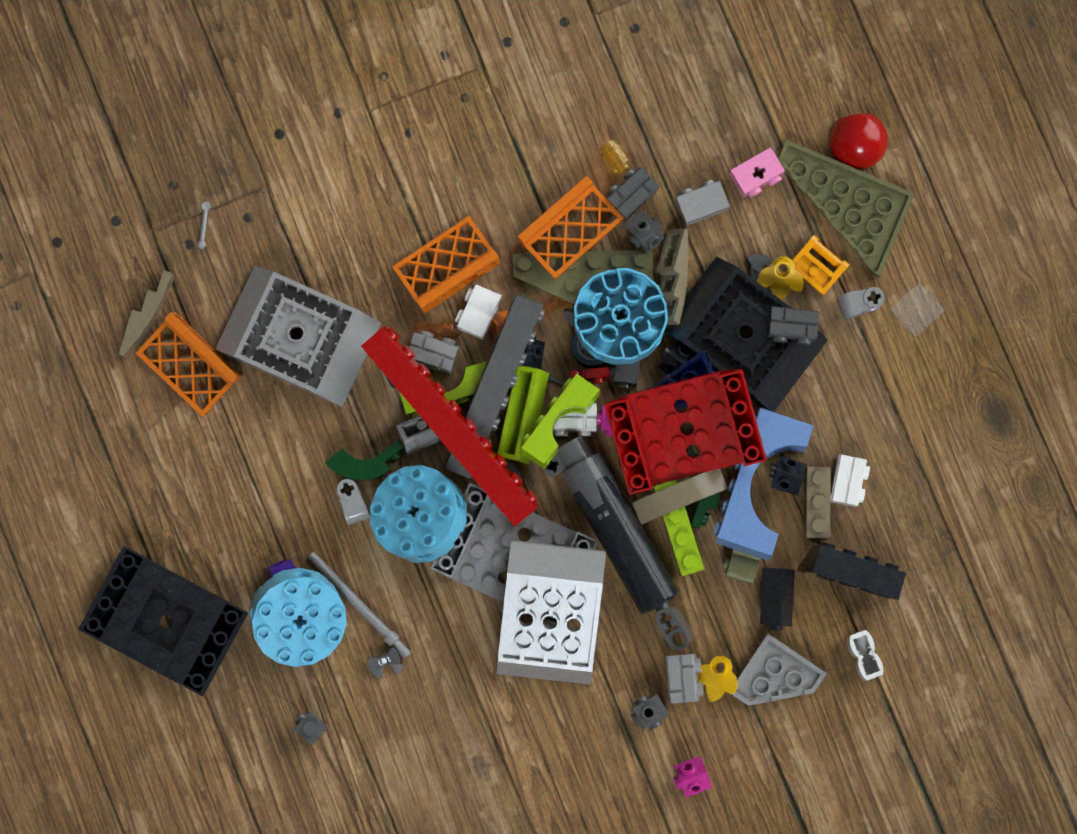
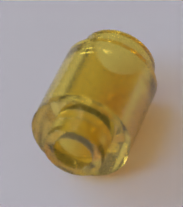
M613 139L600 148L602 152L601 157L613 174L618 173L622 175L630 170L632 160L621 143H617Z

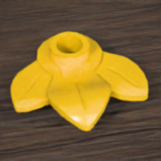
M784 256L776 258L772 266L762 269L757 279V282L763 287H770L772 293L781 300L789 294L791 289L802 292L804 285L803 277L795 270L793 261ZM785 264L788 269L782 271L779 269V266Z
M714 657L710 664L702 665V672L698 673L699 682H703V685H706V692L710 702L720 699L725 691L729 694H735L738 681L732 672V663L727 657ZM723 663L724 670L720 672L718 668Z

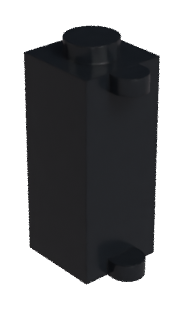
M763 568L760 624L769 625V630L783 631V626L792 627L795 570Z

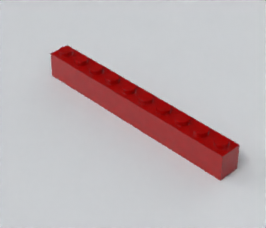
M386 326L382 327L361 345L363 350L513 526L516 527L539 507L536 503L538 498L531 490H525L521 485L523 483L522 479L515 472L511 473L507 469L506 465L508 464L500 454L496 455L490 449L492 447L491 443L485 436H479L475 431L477 429L475 424L469 418L465 419L461 415L459 405L454 400L450 401L444 395L446 391L439 382L434 383L429 377V370L422 363L419 365L415 361L413 351L407 345L403 346L398 341L400 337L397 332L391 327L389 329Z

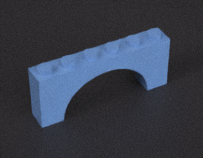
M762 408L759 409L755 417L767 459L777 453L786 451L805 452L814 427L813 425ZM762 462L744 466L743 463L737 464L735 466V470H738L736 479H731L727 490L732 492L730 499H725L720 513L724 514L722 522L717 521L713 535L717 536L715 543L769 561L779 534L768 529L759 520L752 507L750 497L753 474Z

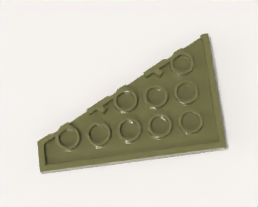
M652 249L647 253L644 250L588 251L556 280L551 277L530 253L513 254L514 279L574 305L581 288L593 276L601 272L616 270V268H629L646 274L653 281ZM566 252V254H577V253H578V252ZM549 257V266L556 272L563 266V258ZM566 258L565 263L568 262L571 258ZM624 314L617 315L616 319H624Z

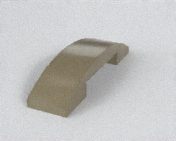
M717 469L704 472L635 501L632 505L642 525L689 504L727 490L728 487L721 470Z

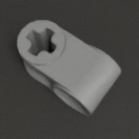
M877 287L838 296L844 319L854 318L864 313L875 311L882 306L885 299L883 291ZM871 294L879 298L876 304H873V301L867 300Z
M350 479L340 481L337 486V494L348 526L370 518L364 498H362L357 483ZM346 483H348L349 486H354V490L351 491V496H348L346 493H342V490L345 489L344 485Z

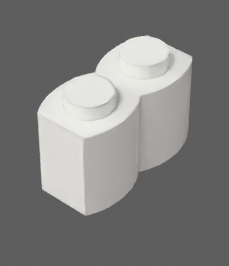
M477 284L474 289L469 288L464 300L468 303L464 310H459L455 322L458 323L457 329L484 340L491 320L499 307L502 295Z
M863 630L847 636V648L855 658V668L860 678L867 681L883 675V665L879 656L874 652L875 645L869 632Z

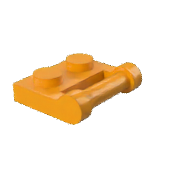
M815 235L792 260L795 270L802 275L803 280L822 296L826 294L850 265L845 260H840L819 242V238ZM813 248L836 267V271L833 273L811 255L809 251Z

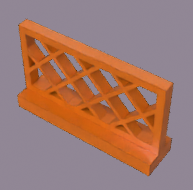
M586 176L519 234L518 243L523 248H526L551 277L556 280L620 224L624 217L599 192L590 178ZM593 193L599 199V207H585V199ZM601 202L606 208H601ZM572 210L582 211L581 223L568 222V213ZM584 212H598V223H584ZM601 212H611L617 218L611 224H600ZM555 225L565 226L564 238L550 237L551 228ZM567 226L581 227V239L567 238ZM584 227H597V236L594 239H583ZM548 232V237H542ZM538 240L547 241V253L536 252L532 245ZM550 241L564 242L563 254L549 253ZM566 242L580 243V251L577 254H566ZM549 257L563 258V266L555 272L549 266ZM566 258H571L568 262L565 263Z
M468 216L392 266V268L423 314H426L500 265L501 261L471 217ZM469 224L473 229L472 237H459L460 229ZM445 239L454 240L452 251L441 250V242ZM458 241L470 243L468 254L456 252ZM474 243L484 245L487 252L481 256L472 255ZM425 252L435 253L433 264L420 262L422 254ZM439 254L451 255L449 267L436 265ZM455 256L467 258L466 265L463 268L452 267ZM407 264L415 265L414 276H404L400 269ZM419 266L432 268L429 280L417 278ZM435 269L448 271L446 279L441 282L434 281ZM416 282L428 284L427 291L418 297L414 291Z
M170 312L161 326L136 352L153 371L202 417L213 408L234 383H237L243 377L176 312ZM168 327L174 332V342L162 343V332ZM162 345H174L175 359H163ZM178 345L190 347L191 358L179 359ZM150 346H158L159 359L150 360L144 352ZM203 360L207 364L208 374L196 375L195 361ZM175 361V375L167 376L163 372V362ZM179 361H191V375H179ZM220 376L227 384L221 390L212 391V377ZM192 377V391L184 392L180 388V378ZM196 377H208V391H196ZM208 393L209 403L204 409L197 404L196 394ZM212 393H218V394L213 398Z

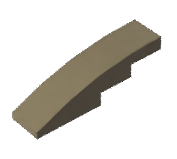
M685 228L667 231L656 270L657 273L662 275L659 288L667 305V325L680 324L685 302L689 260L688 230Z
M163 270L157 292L147 290L141 312L131 311L119 351L121 357L127 358L156 321L175 278L172 272Z

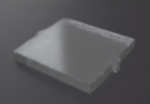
M920 282L889 309L900 321V326H904L915 338L945 311L934 299L935 295L930 294Z

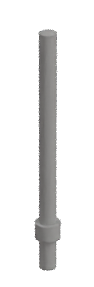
M312 552L307 557L378 630L390 647L393 646L405 659L412 653L399 640L400 636L395 631H391L315 552Z

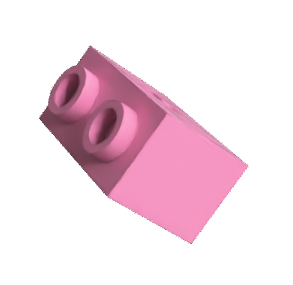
M770 147L732 169L729 175L742 197L744 198L749 195L752 198L761 193V188L769 184L771 187L780 182L785 170ZM755 170L758 173L763 172L761 179L753 177Z

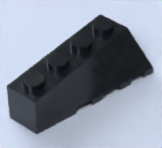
M822 542L821 545H812L797 570L805 574H817L818 578L825 580H837L841 585L852 588L859 587L861 591L894 600H899L906 576L905 572L899 571L900 566L886 562L884 566L878 564V559L870 556H864V559L856 557L857 552L843 549V552L835 550V545Z

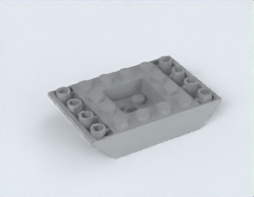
M254 266L215 350L343 407L367 356L361 345L379 330L381 322L358 309L274 271ZM298 327L303 330L301 339L293 340L290 337V332L293 328Z

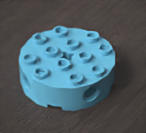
M616 268V270H608L593 276L581 288L574 306V331L582 347L596 359L612 365L633 364L648 357L660 344L668 321L666 301L659 286L646 274L629 268ZM623 313L624 319L617 320V315Z
M423 465L406 466L390 474L377 488L370 505V525L376 540L388 552L413 563L432 562L447 554L455 545L453 543L458 539L460 531L463 532L466 524L467 504L461 489L443 473Z
M304 568L282 570L273 575V578L267 580L254 593L249 609L251 630L262 652L277 663L293 667L312 665L329 656L342 641L347 625L345 606L334 585L319 572Z

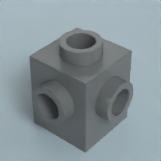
M643 210L624 224L630 235L629 240L637 249L641 247L646 253L652 248L657 247L664 239L661 232L662 225L655 217L651 219Z
M655 694L649 699L645 695L634 701L636 706L632 708L634 713L631 714V717L637 727L642 726L643 729L648 727L651 731L662 725L661 719L669 714L658 695ZM647 708L652 710L650 717L644 715V711Z

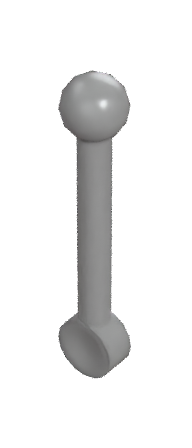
M207 201L201 205L203 218L200 241L197 242L199 249L206 247L204 239L207 215L211 209V205Z

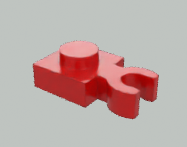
M609 367L569 371V378L573 379L578 374L585 380L591 381V384H603L605 379L610 377Z

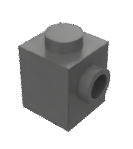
M640 360L633 364H611L610 377L614 378L613 384H618V388L631 390L632 386L637 387Z
M312 711L308 714L303 712L294 722L297 724L294 730L310 745H314L329 728Z

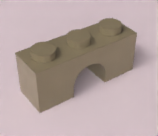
M806 467L804 476V492L806 493L804 539L827 540L830 538L831 467Z

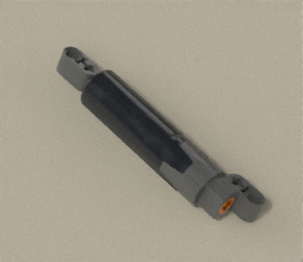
M583 436L575 438L561 447L554 437L558 444V452L543 471L549 476L560 474L563 476L640 614H646L656 609L655 621L668 645L674 650L684 649L693 640L692 631L680 610L668 604V601L679 594V590L600 453L593 455ZM555 461L559 463L556 469L552 467ZM671 614L672 618L666 621L664 617ZM678 625L674 630H670L671 627ZM677 632L683 634L685 638L684 644L677 642L675 638Z

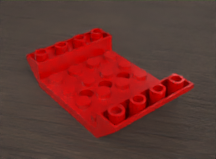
M743 369L721 370L630 393L604 404L629 495L651 490L656 484L741 463L744 466L767 461ZM682 399L686 401L688 408L685 411H678L674 405L677 400ZM690 422L694 426V431L690 434L684 433L681 430V424ZM692 444L697 445L700 448V454L697 456L689 455L687 447Z

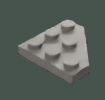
M767 634L737 678V690L735 694L731 695L747 706L812 694L816 691L827 673Z

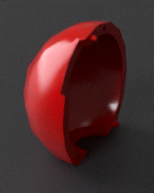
M873 114L849 115L838 119L834 123L829 133V148L832 155L839 162L858 170H864L875 166L884 157L888 148V134L884 124Z

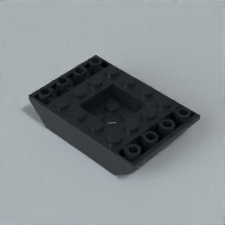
M717 256L686 295L680 324L666 325L664 331L667 336L687 347L694 355L700 358V361L715 372L743 369L750 398L771 412L776 410L828 341L818 330L817 339L815 342L811 341V345H800L796 343L797 340L787 339L786 343L774 342L773 337H768L770 309L772 306L791 307L737 266ZM743 326H748L752 330V336L748 339L742 338L739 334V329Z
M123 546L78 630L203 697L244 623L248 612L151 559ZM164 615L171 616L173 620L171 627L167 629L162 628L160 625V619Z

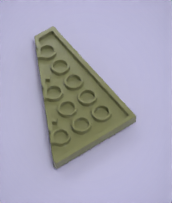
M786 140L778 158L786 174L875 276L880 277L915 193Z

